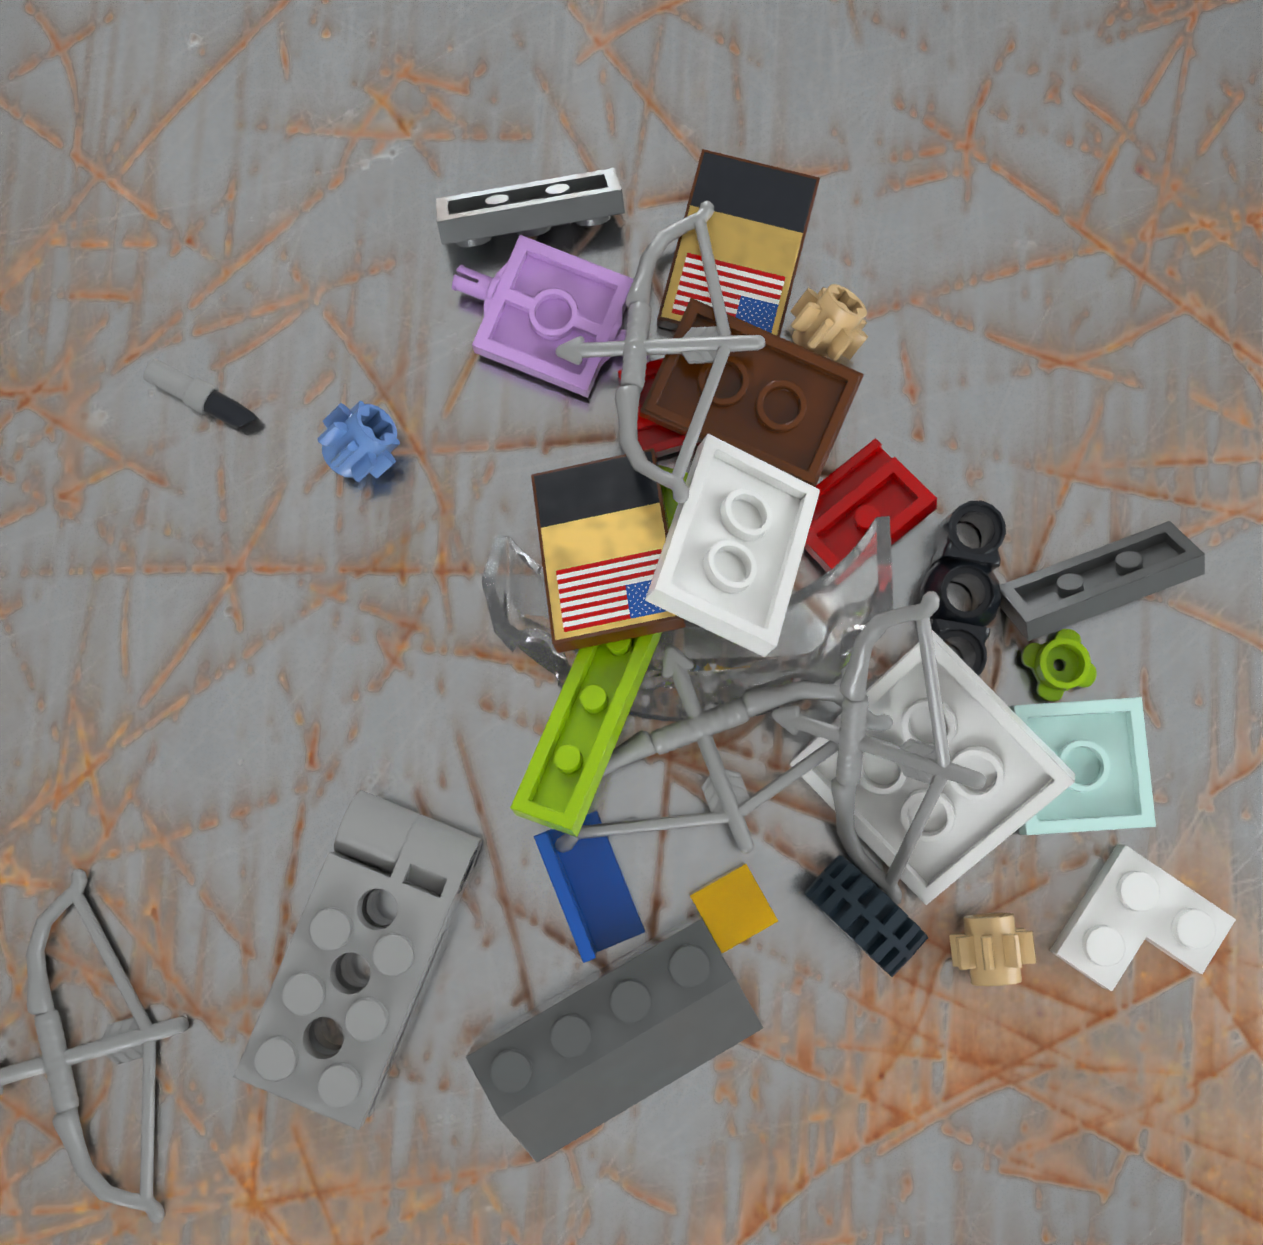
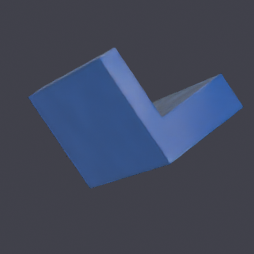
M598 810L587 814L583 825L602 824ZM550 829L533 837L583 963L595 959L597 952L645 933L644 925L608 836L579 839L571 850L562 853L556 850L555 842L565 833Z

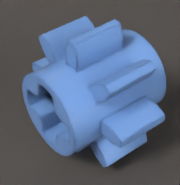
M359 401L349 409L340 403L323 420L327 430L317 439L322 444L324 460L337 474L354 478L357 482H360L368 473L378 479L396 462L391 452L400 445V441L397 439V429L391 417L378 406L364 404L363 401Z

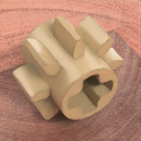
M831 284L827 289L822 287L818 294L808 288L790 311L796 317L791 324L792 328L795 329L792 334L794 343L833 361H837L841 355L850 360L868 338L866 333L862 331L867 324L866 320H864V317L867 315L866 307L854 293L843 286Z
M982 913L964 916L965 934L949 935L953 967H959V970L970 969L971 984L975 986H1004L1022 982L1020 969L1022 964L1037 963L1033 931H1025V928L1016 929L1014 913Z

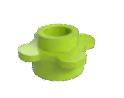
M1059 630L1056 632L1053 640L1044 644L1030 643L1025 646L1021 654L1022 663L1032 669L1038 681L1036 688L1038 696L1045 701H1058L1062 698L1064 691L1077 686L1081 688L1089 687L1096 679L1097 671L1095 666L1091 664L1089 652L1081 644L1080 635L1074 630ZM1056 659L1063 661L1064 669L1062 671H1057L1054 668L1053 664Z

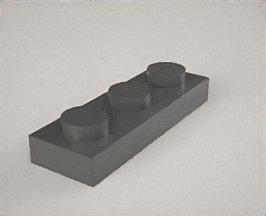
M615 168L436 198V218L442 245L456 243L460 247L480 246L490 241L492 236L515 232L517 235L525 237L538 236L548 232L551 226L576 222L580 226H596L609 221L613 215L625 213L622 188Z
M1171 521L999 585L1001 593L1000 607L1027 641L1204 575L1205 553Z

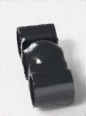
M982 500L968 501L959 505L938 525L935 533V547L937 551L931 563L933 567L925 574L920 588V602L923 595L929 591H934L939 596V608L930 617L931 629L944 642L951 643L960 649L964 662L978 676L983 672L987 662L985 642L990 635V628H987V626L996 617L1001 603L999 581L993 570L1000 566L1001 558L998 549L1006 535V525L1001 512L992 504ZM959 521L970 522L979 529L982 535L980 548H970L960 541L957 535V524ZM957 581L970 589L973 596V604L970 611H961L950 603L947 597L949 582Z

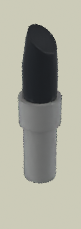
M156 358L152 359L145 369L143 377L145 381L183 400L184 405L203 415L208 413L235 428H240L259 419L242 404L220 393L216 386L198 377L192 378Z

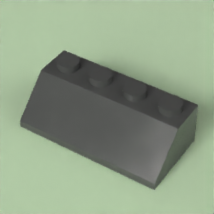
M697 912L475 1042L466 1055V1059L500 1121L536 1162H539L763 1029V1026Z

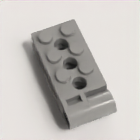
M359 790L343 816L336 834L334 851L328 852L233 1077L359 1130L364 1125L366 1118L373 1114L474 869L473 866L479 853L482 839ZM378 889L389 892L396 901L397 913L392 923L379 920L373 913L371 906L372 897ZM349 953L359 954L368 962L370 967L368 984L358 983L349 976L346 968ZM322 1017L331 1018L340 1025L344 1037L342 1045L332 1044L324 1038L321 1032Z

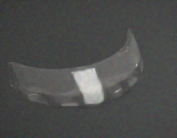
M890 516L876 517L859 543L842 561L818 580L791 594L777 647L767 656L763 657L685 620L686 627L662 632L629 715L678 722L687 718L672 677L664 678L662 676L664 650L669 645L677 647L694 663V667L688 670V674L702 711L715 708L733 699L741 698L743 700L744 692L752 688L780 686L801 680L834 684L841 679L842 668L849 663L854 641L858 634L875 614L893 610ZM509 535L495 536L482 576V587L494 632L512 652L518 646L534 661L555 674L558 686L562 688L579 649L557 653L552 644L543 567L523 551ZM773 708V709H770V710H768V711L762 712V713L757 714V715H755V716H759V715H764V714L770 713V712H772V711H773L774 709H776V708Z

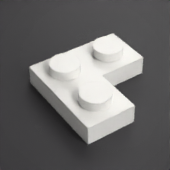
M1117 844L1049 951L1102 988L1113 991L1144 940H1147L1189 970L1203 974L1236 919L1127 845Z

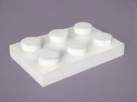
M707 434L697 447L685 482L689 488V498L686 502L678 503L645 601L765 657L777 647L820 489Z

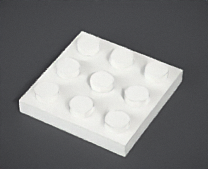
M933 630L932 636L950 762L982 773L986 778V783L982 788H973L947 780L900 877L925 905L930 903L1075 782V773ZM918 642L866 690L868 710L877 716L889 715L893 720V725L889 730L879 732L868 729L865 731L867 736L898 746L903 745L910 738L934 746L920 645ZM841 714L830 724L840 727ZM816 736L794 756L789 764L793 767L829 740ZM838 751L802 776L834 811L831 781L836 777ZM863 752L860 782L856 784L854 828L857 835L890 868L930 784L904 776L896 762Z

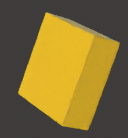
M746 863L739 865L689 894L721 953L726 952L778 922Z

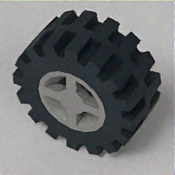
M840 854L804 892V895L891 977L910 960L929 938L890 897Z

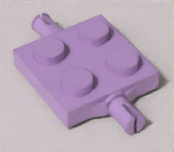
M519 235L509 261L496 273L494 278L469 269L462 264L459 265L456 270L458 275L455 274L453 277L452 290L460 291L484 301V318L472 343L474 353L588 398L601 366L610 357L583 358L581 364L576 365L558 357L555 352L556 348L579 336L584 337V342L624 341L626 330L623 329V313L627 306L625 304L626 297L634 279L523 235ZM650 355L647 356V362L650 361Z

